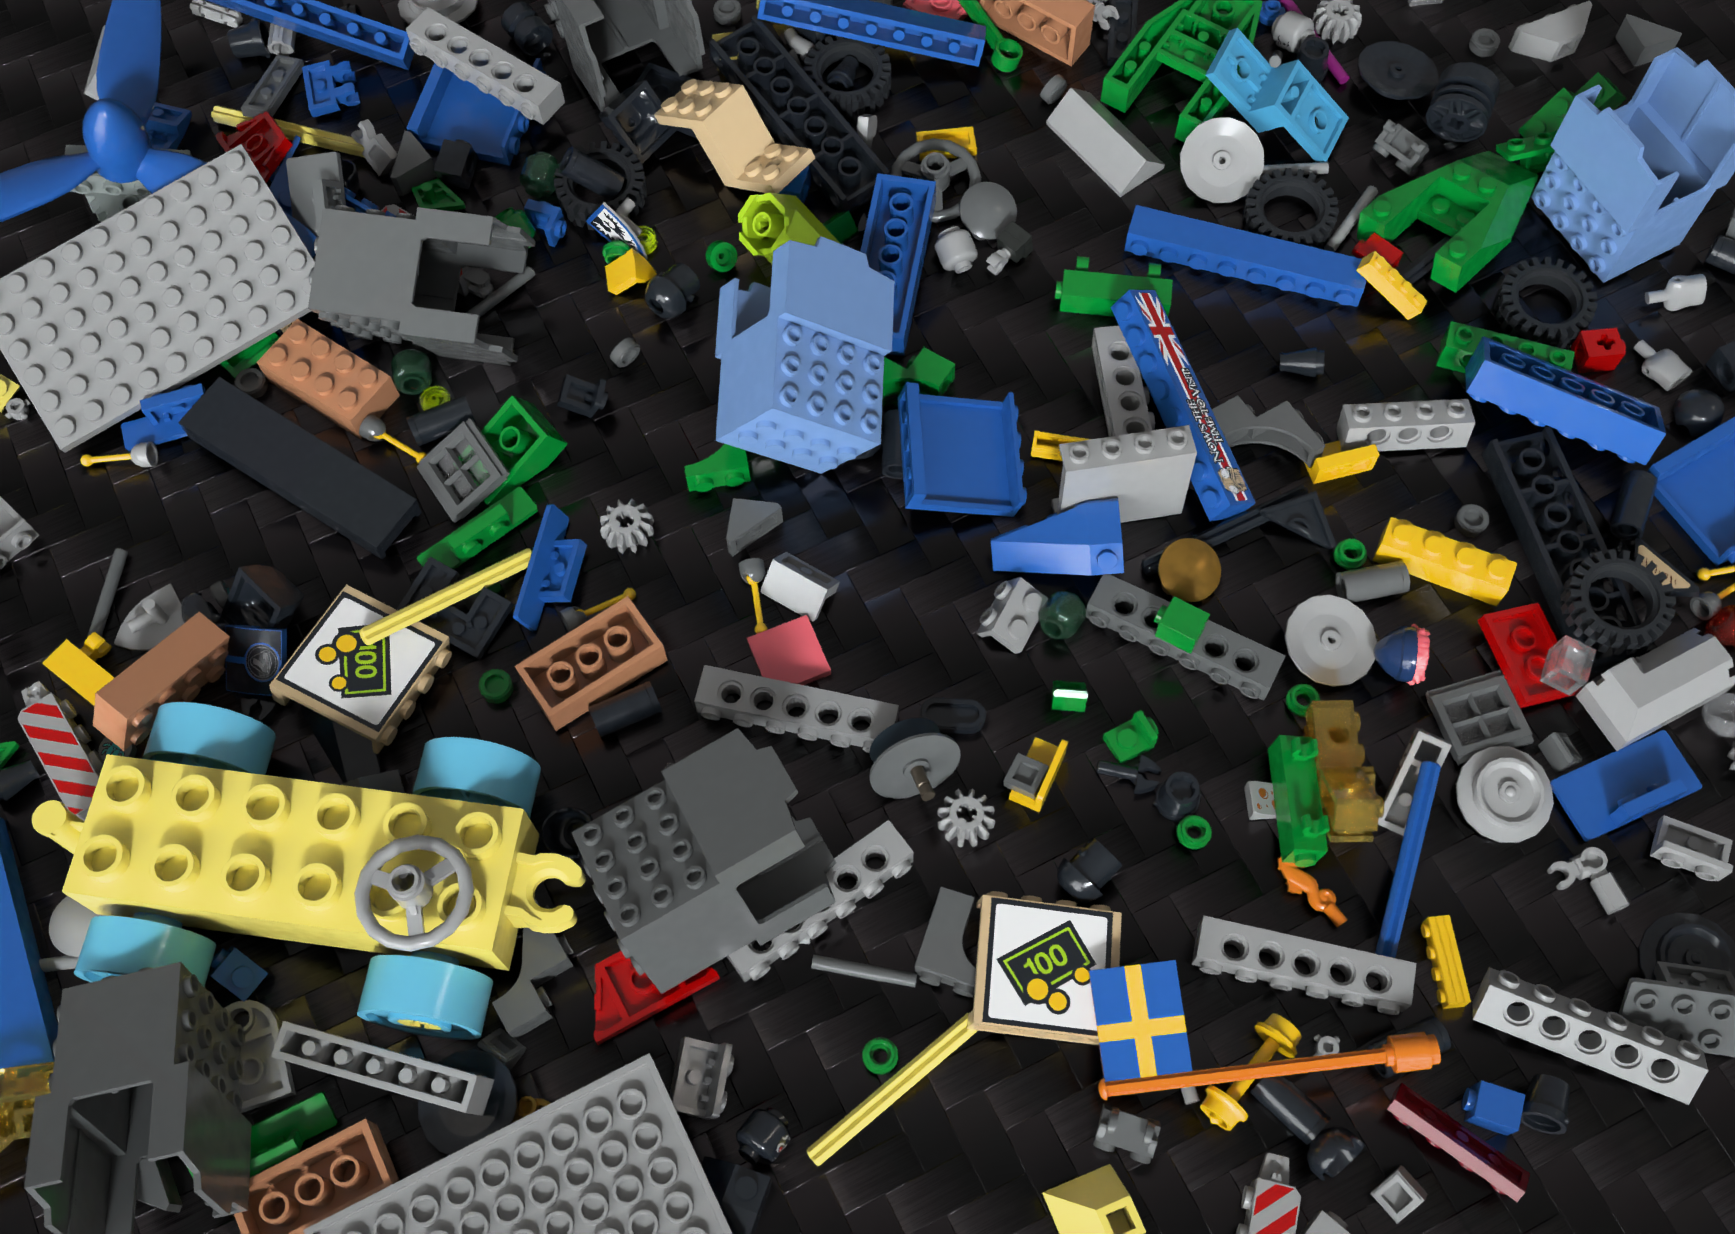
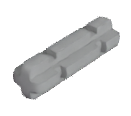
M193 0L190 3V9H192V13L227 24L234 28L239 27L243 23V17H241V13L206 2L205 0Z

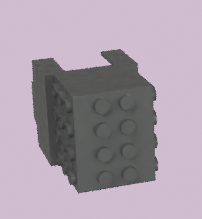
M547 0L548 4L544 5L549 19L556 21L555 25L561 38L565 37L573 69L601 112L620 95L602 67V63L647 43L655 42L679 76H686L703 69L702 55L705 54L699 17L691 0Z
M336 205L335 209L323 208L319 236L316 237L314 242L315 264L309 274L311 291L308 309L319 314L318 319L331 322L332 326L343 328L342 331L352 333L356 338L372 340L374 335L382 337L383 341L401 344L403 339L412 341V345L424 347L442 357L511 366V362H517L518 356L513 353L514 338L477 333L480 316L455 312L461 268L467 266L525 274L528 246L535 247V240L523 229L508 226L492 216L417 207L416 217L406 213H397L396 217L385 216V212L375 209H366V213L355 212L354 208L343 205Z
M739 728L661 771L665 778L662 782L571 832L583 857L580 861L588 876L593 879V890L607 910L604 912L605 917L619 937L616 940L626 959L630 958L639 975L646 973L661 994L752 941L757 940L761 946L836 903L826 873L836 864L835 859L812 819L809 817L795 821L787 804L798 794L795 785L773 747L769 746L756 750Z
M182 962L156 968H142L138 972L121 976H108L100 981L63 989L61 1005L57 1008L58 1034L57 1039L53 1043L54 1068L53 1074L49 1077L51 1093L35 1097L24 1189L44 1209V1227L54 1234H134L140 1160L146 1157L148 1161L152 1162L179 1156L193 1173L194 1192L205 1201L207 1206L213 1208L212 1216L214 1218L248 1211L252 1124L240 1113L242 1110V1099L239 1093V1079L243 1077L244 1073L240 1052L241 1046L245 1043V1034L242 1026L232 1019L227 1009L222 1008L214 999L213 994L202 986L197 976L192 974Z

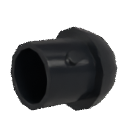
M675 263L666 273L661 271L658 276H654L648 282L645 289V301L654 314L659 317H677L686 310V302L689 301L691 303L693 301L694 294L700 289V281L690 267L683 263Z
M1092 837L1083 847L1079 848L1070 861L1063 858L1058 867L1056 877L1059 885L1075 901L1084 904L1091 903L1103 896L1099 890L1111 880L1113 875L1123 865L1100 842Z

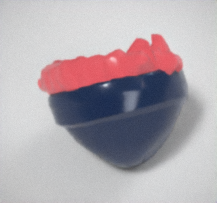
M1416 624L1400 626L1377 642L1374 647V657L1382 669L1395 678V680L1407 682L1409 685L1419 684L1420 681H1425L1426 679L1424 676L1429 659L1430 638L1428 636L1430 632L1425 630V628H1418Z

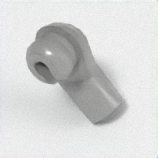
M789 28L784 32L785 41L791 50L794 49L796 54H800L803 62L805 57H808V52L811 48L816 50L814 44L799 36L795 29Z

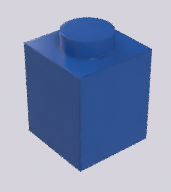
M1481 1080L1472 1085L1471 1088H1467L1463 1095L1461 1107L1463 1110H1466L1464 1122L1506 1136L1519 1131L1525 1094Z

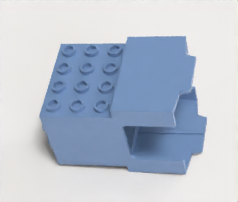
M1678 47L1655 57L1630 102L1614 111L1608 107L1601 112L1593 105L1602 89L1600 85L1594 86L1575 96L1550 145L1555 151L1531 196L1535 205L1545 213L1553 226L1567 239L1572 249L1578 252L1589 265L1590 270L1603 283L1680 245L1716 189L1726 185L1735 172V88L1708 59L1698 65Z
M820 236L815 246L789 240L773 251L771 288L753 282L748 291L739 290V279L737 278L722 286L719 295L715 357L721 359L716 441L820 474L830 469H835L838 465L855 459L856 456L880 445L884 356L892 352L895 281L871 269L865 253Z

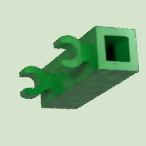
M1077 256L1075 270L1064 269L1063 281L1056 282L1055 299H1060V312L1115 317L1111 306L1128 290H1155L1167 316L1169 315L1173 280L1160 278L1161 264L1149 263L1147 276L1140 277L1088 272L1089 257Z
M1279 735L1268 748V757L1273 784L1282 862L1295 863L1298 867H1309L1315 865L1328 852L1326 833L1330 831L1328 815H1323L1315 762V756L1319 754L1317 739H1312V737Z

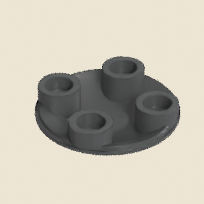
M977 183L964 193L959 202L961 220L977 240L997 239L1011 221L1014 223L1016 221L1017 207L1015 200L1007 189L997 183Z

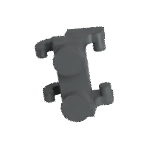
M1390 119L1383 126L1382 133L1375 140L1376 143L1372 147L1385 158L1389 154L1397 158L1398 161L1395 165L1408 175L1424 160L1423 157L1429 151L1427 143L1405 129L1401 124L1398 123L1396 125Z
M1103 1104L1093 1145L1107 1152H1114L1115 1148L1119 1147L1130 1151L1129 1157L1144 1164H1150L1158 1143L1157 1139L1161 1123L1154 1119L1139 1117L1121 1111L1119 1108L1111 1107V1105Z

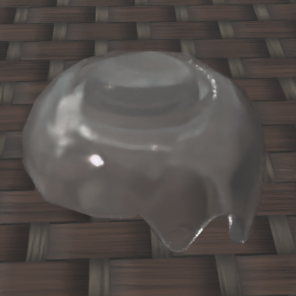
M1724 693L1705 703L1702 708V718L1705 725L1720 737L1735 738L1734 693Z

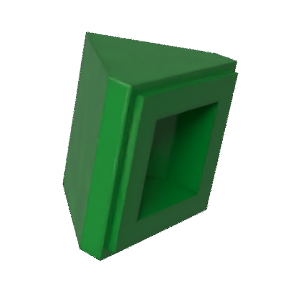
M849 211L840 212L823 223L825 228L840 244L845 243L858 234V229Z
M1053 681L1052 710L1085 712L1088 696L1085 682Z

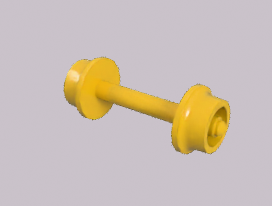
M1272 1013L1265 1022H1258L1255 1025V1031L1264 1043L1248 1064L1269 1062L1276 1051L1288 1058L1296 1056V1046L1301 1040L1302 1035L1291 1023V1020ZM1255 1079L1234 1081L1226 1093L1212 1085L1206 1088L1207 1096L1200 1105V1108L1210 1118L1211 1124H1217L1221 1128L1231 1131L1239 1121L1245 1122L1248 1115L1237 1102Z

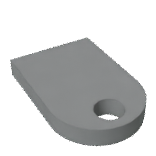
M252 1000L238 1001L225 1007L232 1019L241 1011H248L250 1017L248 1024L243 1028L245 1043L241 1046L240 1059L244 1069L243 1077L239 1079V1093L242 1099V1110L240 1113L296 1095L289 1062L271 1057L281 1028L280 1020L275 1012L264 1004Z

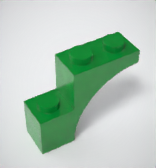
M1597 72L1575 94L1563 87L1518 132L1524 138L1535 136L1539 132L1557 131L1575 96L1597 85H1600L1602 89L1593 105L1601 112L1608 107L1614 111L1627 98L1609 78Z
M925 347L918 356L914 355L911 357L906 368L884 357L883 398L899 395L906 382L918 383L919 394L943 396L955 379V363Z
M724 444L708 458L684 466L689 492H706L714 487L726 485L735 487L744 482L751 481L746 450Z

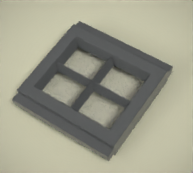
M471 418L466 422L463 421L419 461L420 464L416 467L451 520L455 523L467 516L507 480V476L511 474Z
M1500 670L1425 693L1428 705L1444 739L1452 745L1450 753L1458 766L1465 764L1473 754L1491 746H1510L1516 749L1534 742L1528 723Z

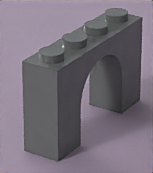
M941 887L918 954L915 973H918L917 975H920L919 979L927 984L939 986L941 982L953 986V991L960 995L973 997L976 968L968 961L964 953L962 940L972 912L974 897Z

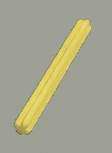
M218 105L214 106L211 112L214 122L233 127L253 119L252 117L243 116L242 111ZM274 119L289 140L293 141L297 135L301 137V143L364 157L362 155L364 147L357 143L353 137Z
M526 548L363 627L359 631L363 642L366 645H371L481 591L484 587L487 588L526 569L532 550Z
M969 1013L965 1014L808 1147L807 1154L814 1164L819 1166L974 1035L978 1030L967 1029Z

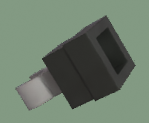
M1011 221L997 237V247L999 250L991 254L986 260L990 264L987 269L994 275H998L1009 258L1016 263L1022 257L1026 258L1033 251L1032 235Z

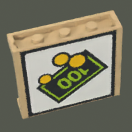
M346 584L269 685L273 700L283 706H286L290 699L371 740L373 752L379 754L384 745L389 746L394 740L400 722L403 719L407 720L412 715L416 706L415 701L420 694L427 693L431 688L434 674L439 667L444 668L448 664L452 655L449 636L418 621L371 645H366L359 631L363 627L398 610Z
M991 891L987 895H982L976 903V908L981 909L974 1003L973 1010L968 1014L967 1029L1099 1045L1089 971L1119 967L1122 913L1113 912L1109 906L1092 905L1090 908L1077 907L1076 902L1060 900L1056 901V904L1044 903L1042 898L1036 896H1023L1021 899L1008 898V894Z

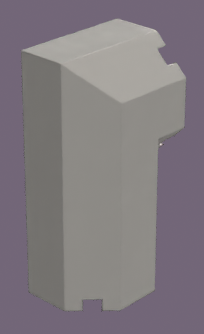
M1693 628L1640 657L1629 658L1601 674L1602 678L1596 684L1594 681H1591L1585 685L1576 697L1614 749L1619 751L1726 693L1735 685V675L1730 677L1728 670L1734 667L1733 659L1715 636L1711 634L1698 635L1701 630Z

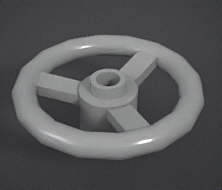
M417 834L395 839L376 851L360 872L354 893L357 917L367 934L387 948L411 952L433 947L455 933L469 913L474 894L471 867L459 849L441 838ZM412 850L433 851L445 858L424 873L417 866L411 864L400 865L391 873L381 871L386 862L400 853ZM456 872L459 893L454 909L442 924L425 933L423 907L432 898L433 886ZM372 885L386 889L390 896L402 908L406 909L408 936L394 934L379 924L371 910L370 891Z

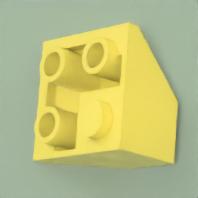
M1110 1164L1042 1192L1059 1234L1146 1233L1130 1194Z

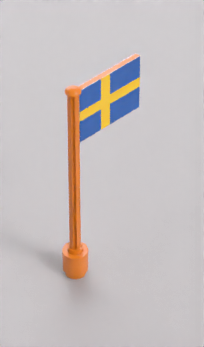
M1176 960L1089 971L1104 1078L1099 1082L1098 1090L1104 1100H1108L1107 1097L1383 1063L1386 1067L1391 1066L1394 1073L1431 1069L1432 1065L1440 1064L1441 1062L1440 1048L1434 1034L1426 1035L1423 1031L1387 1036V1044H1382L1381 1048L1193 1071Z

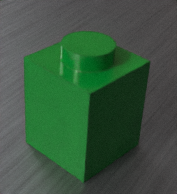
M1174 596L1169 606L1162 605L1155 617L1154 622L1159 624L1155 636L1191 654L1206 627L1210 614Z

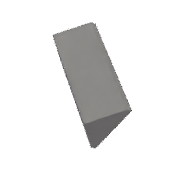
M1071 87L1046 120V125L1119 197L1164 169L1165 164L1090 92Z

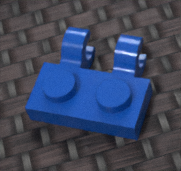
M327 60L302 67L308 107L312 117L340 111L339 104L356 106L361 103L359 93L355 92L354 83L357 82L356 75L351 70L349 61H343L332 66L330 61ZM336 82H340L343 85L336 87Z

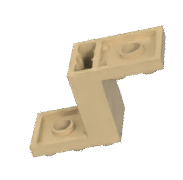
M696 79L688 80L681 86V91L674 97L666 99L661 104L662 108L654 114L661 125L692 129L724 185L728 187L762 193H779L815 159L810 148L775 143L747 91L740 84Z

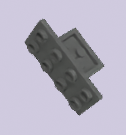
M339 152L300 156L286 160L292 217L307 227L316 237L319 236L323 208L335 209L336 205L346 206Z
M1657 961L1653 972L1657 980L1635 977L1629 979L1618 1013L1627 1021L1642 1027H1653L1665 1036L1678 1041L1686 1040L1692 1042L1703 1050L1704 1053L1735 1057V979L1731 971Z

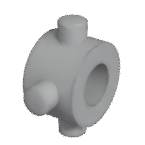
M20 398L10 399L6 404L7 413L5 416L8 419L12 417L16 420L26 419L30 412L28 407L31 404L28 399L23 401Z
M1318 1034L1314 1037L1317 1043L1315 1044V1054L1313 1056L1339 1052L1338 1043L1340 1039L1337 1036L1321 1037Z

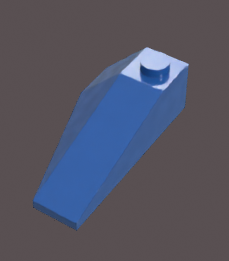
M1118 498L1084 501L1076 504L1075 508L1060 514L1056 512L1047 516V519L1030 526L1024 525L991 538L993 571L1091 576L1124 573Z

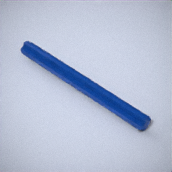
M1423 761L1420 765L1375 954L1396 957L1441 766L1435 762Z

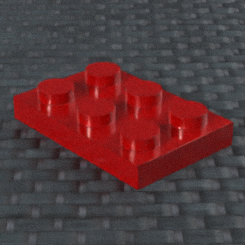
M1539 603L1484 614L1477 620L1520 708L1573 696L1582 690Z

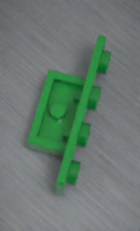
M1557 131L1539 132L1535 136L1523 139H1509L1505 143L1497 144L1496 152L1507 161L1520 160V166L1533 173L1545 171L1555 151L1550 145Z
M517 487L417 556V560L424 567L429 557H432L454 570L538 512V507L522 487Z
M324 1092L316 1093L252 1124L250 1178L261 1173L262 1170L300 1152L305 1140L337 1124V1117Z

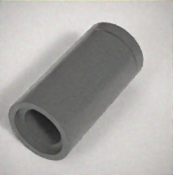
M1400 560L1339 572L1335 577V585L1338 597L1354 603L1408 592L1410 589V576L1407 566Z

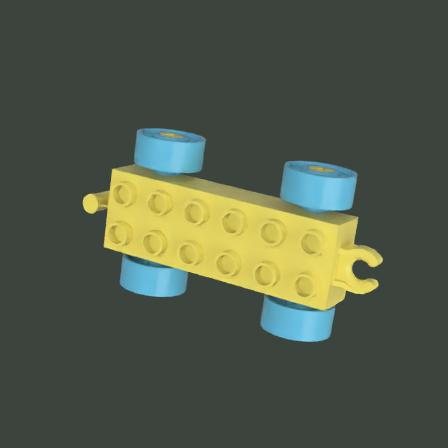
M170 702L159 706L143 759L106 755L85 821L64 807L65 804L57 800L46 801L34 811L32 815L33 828L41 835L49 837L74 854L62 892L94 913L106 915L91 918L74 971L77 977L88 982H95L108 976H121L138 972L142 968H156L182 962L192 974L197 976L198 981L205 987L216 944L202 935L182 929V926L390 954L378 955L370 959L357 1015L368 1022L386 1028L436 1038L473 1040L480 1038L482 1035L493 980L480 972L459 966V964L509 971L519 928H530L532 931L540 933H560L573 927L577 922L574 910L568 905L545 909L536 904L534 897L537 886L548 878L559 879L571 887H580L586 881L581 868L570 858L556 853H540L535 855L539 833L531 822L530 816L541 767L533 758L518 750L489 741L464 737H441L429 740L424 746L412 794L266 775L276 741L274 731L258 720L244 714L200 703ZM417 834L438 837L459 849L471 867L474 894L469 913L455 933L433 947L411 952L387 948L367 934L357 917L354 893L360 872L376 851L395 839ZM412 850L400 853L386 862L381 871L391 873L400 865L411 864L417 866L424 873L445 858L433 851ZM456 872L433 886L432 898L423 907L425 933L442 924L454 909L459 893ZM372 885L370 891L371 910L379 924L394 934L408 936L406 909L402 908L386 889Z

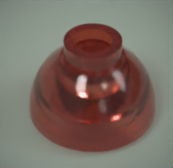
M1729 605L1720 609L1715 616L1710 618L1705 624L1703 634H1711L1723 646L1733 645L1735 648V605Z

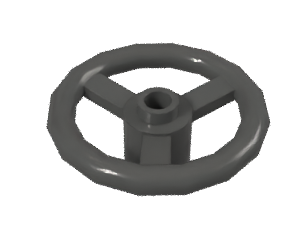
M935 138L915 142L903 150L892 165L890 175L902 176V173L922 180L936 181V204L932 219L934 223L956 219L960 216L959 202L953 207L943 210L942 192L949 186L951 176L967 169L970 176L969 188L980 183L982 179L977 161L966 148L951 140ZM931 150L946 151L958 157V159L949 163V160L943 154L932 152L922 160L921 165L909 161L918 154Z

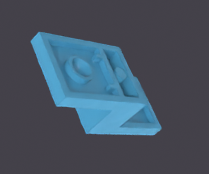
M1238 28L1229 30L1206 73L1207 78L1258 133L1284 126L1315 162H1327L1349 119L1299 60L1281 64L1276 68L1271 67L1268 61ZM1237 65L1240 67V69H1239L1240 76H1239V74H1238V72H1237Z

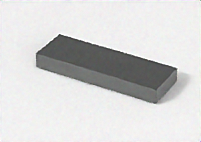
M276 55L242 105L243 116L254 118L267 111L273 117L303 72V60Z

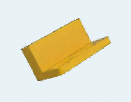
M1339 440L1326 443L1322 457L1316 458L1312 467L1309 468L1306 463L1305 466L1313 484L1372 470L1380 454L1375 444L1342 452Z
M1035 737L1027 757L1048 765V772L1035 800L1014 790H1011L1009 800L1040 813L1065 756L1068 741L1062 739L1058 747Z

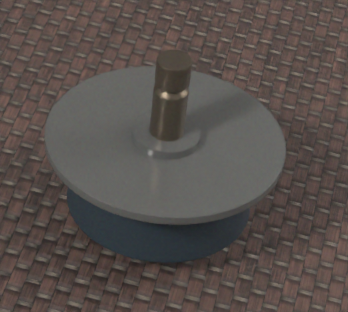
M912 718L897 722L883 730L874 739L870 747V758L874 763L869 774L870 784L873 790L883 797L901 799L920 794L922 800H931L935 796L933 788L944 782L956 769L961 756L960 748L952 737L941 734L937 724L929 719Z

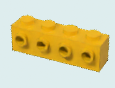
M1393 517L1390 518L1382 532L1372 561L1380 564L1401 560L1407 566L1410 575L1496 607L1508 592L1517 566L1516 562L1508 560L1501 554H1491L1476 548L1471 543L1459 542L1445 537L1438 531H1428L1413 525L1408 520Z

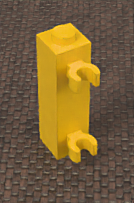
M96 632L88 636L81 649H78L66 639L42 663L93 706L95 705L96 692L114 679L110 673L95 662L98 658L105 656L112 648Z

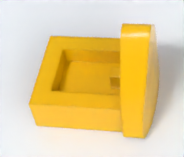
M633 248L605 266L608 291L615 295L636 283H645L657 275L650 263Z

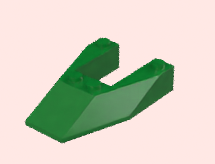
M1179 0L1144 24L1109 70L1103 80L1100 101L1125 113L1160 65L1164 63L1203 83L1179 115L1175 138L1185 142L1189 134L1198 125L1212 118H1221L1229 105L1228 99L1207 78L1206 73L1229 30L1238 28L1253 44L1263 1ZM1237 65V72H1238V74H1239V76H1240V73H1239L1240 67Z
M1491 151L1459 159L1379 195L1360 212L1357 239L1366 241L1375 232L1391 243L1416 219L1451 236L1452 238L1435 253L1431 279L1456 293L1511 242L1539 175L1511 161H1507Z

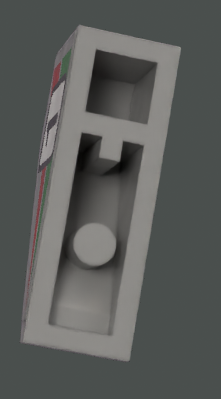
M1418 727L1415 728L1375 821L1376 824L1404 836L1420 765L1423 761H1431L1442 767L1452 746L1449 741Z

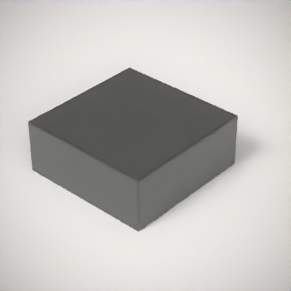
M1018 753L1003 781L1004 786L1035 800L1049 766Z

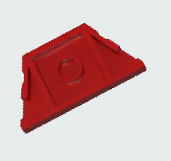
M266 111L249 121L237 124L236 128L239 131L226 136L223 131L215 135L225 152L242 144L265 182L269 180L293 145L274 118Z
M622 951L595 964V1042L597 1045H600L719 980L720 977L717 971L712 967H707L661 994L646 973L642 975L637 973L630 958L626 959Z

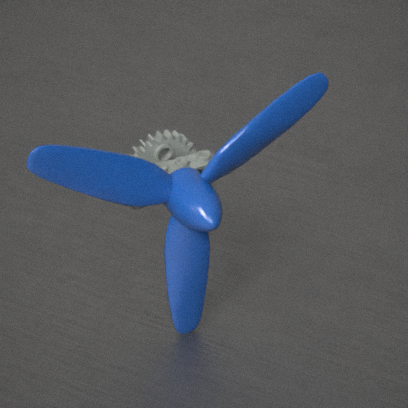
M112 0L100 47L96 73L99 100L89 106L83 119L82 131L85 145H66L65 155L30 162L0 173V223L51 202L68 192L85 194L92 213H96L98 220L102 222L208 163L193 157L190 150L154 149L145 128L155 106L159 89L162 45L161 0ZM284 211L309 253L314 258L316 256L314 251L316 236L307 227Z

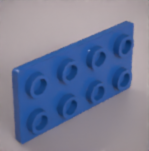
M1665 730L1652 734L1550 782L1553 793L1585 842L1593 840L1702 788L1701 782Z

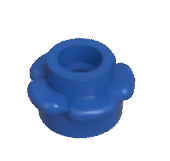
M1277 0L1263 1L1259 16L1260 22L1266 26H1273L1276 18L1285 13V8L1281 7V3Z

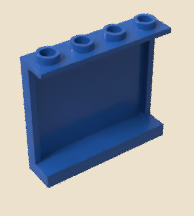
M536 58L533 67L546 74L543 71L541 59ZM434 63L406 129L413 134L424 149L440 152L444 139L451 141L460 139L472 145L479 160L510 166L514 155L519 153L520 139L523 132L526 133L528 130L529 119L519 110L512 106H505L495 96L483 93L476 85L467 80L459 79L454 72L445 67L440 68Z
M906 382L898 397L905 509L1014 517L1026 503L1027 490L1026 487H1023L1022 483L1024 461L1020 459L1021 433L1017 432L1016 424L1019 410L1018 406L1014 404L1013 392H1009L1003 402L919 394L918 383Z
M1735 417L1656 462L1647 471L1658 480L1654 496L1716 567L1728 560L1731 564L1735 563Z

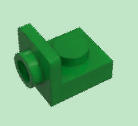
M1142 710L1134 713L1133 719L1104 733L1103 740L1117 763L1124 764L1153 749L1159 732L1151 717L1146 718Z

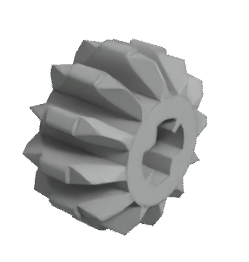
M1352 0L1321 1L1312 19L1317 34H1321L1323 40L1330 39L1332 44L1337 40L1345 44L1348 38H1354L1361 25L1362 14L1360 13V5H1353Z
M618 499L616 508L607 506V515L601 516L600 519L601 526H603L600 533L602 538L607 539V545L611 549L618 547V551L622 554L627 547H630L634 553L637 551L636 545L638 544L647 547V537H652L654 534L652 527L654 520L652 515L648 513L647 507L644 504L636 506V502L633 499L627 505H624Z
M973 788L969 790L968 796H964L963 792L958 789L955 791V799L949 796L944 798L943 803L946 807L938 808V816L942 818L938 822V828L940 830H947L945 834L947 841L958 837L957 846L963 847L964 840L969 839L971 846L975 847L978 842L977 836L984 840L989 838L987 829L994 828L995 820L991 816L995 810L993 806H985L987 803L985 795L975 799V790ZM961 814H966L968 818H972V821L966 823V820L961 818Z

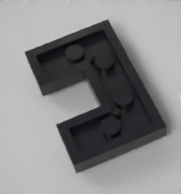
M429 557L396 610L409 606L454 584L460 574L436 559ZM484 587L467 614L450 605L419 622L449 636L450 644L481 660L514 604Z

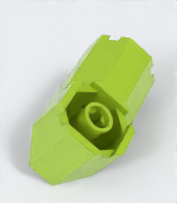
M778 193L750 195L738 213V223H742L743 231L739 232V240L753 256H764L771 264L773 261V251L789 240L815 246L817 239L822 236L840 243L794 195Z

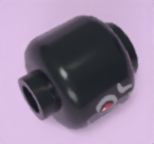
M770 1107L766 1110H754L736 1132V1140L740 1146L738 1152L741 1157L753 1165L757 1162L762 1164L774 1162L790 1141V1132L788 1130L790 1125L788 1120L780 1112Z

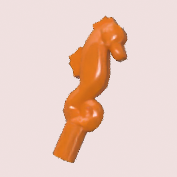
M1281 857L1277 859L1278 870H1281L1284 878L1287 880V892L1307 893L1308 902L1311 907L1316 911L1324 912L1336 928L1348 920L1336 906V895L1329 888L1319 890L1316 879L1299 869L1305 867H1298L1295 863L1282 862Z

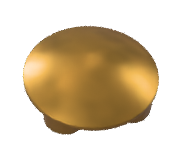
M1183 538L1171 543L1164 549L1159 561L1158 572L1161 587L1166 594L1175 596L1185 602H1197L1207 598L1215 591L1221 578V564L1216 552L1207 543L1194 538Z

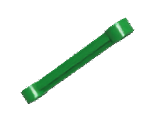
M958 0L974 24L986 26L985 39L993 49L991 56L992 64L1003 72L1014 71L1023 55L1022 47L1016 41L1003 37L977 0ZM1001 52L1007 53L1013 58H1007Z

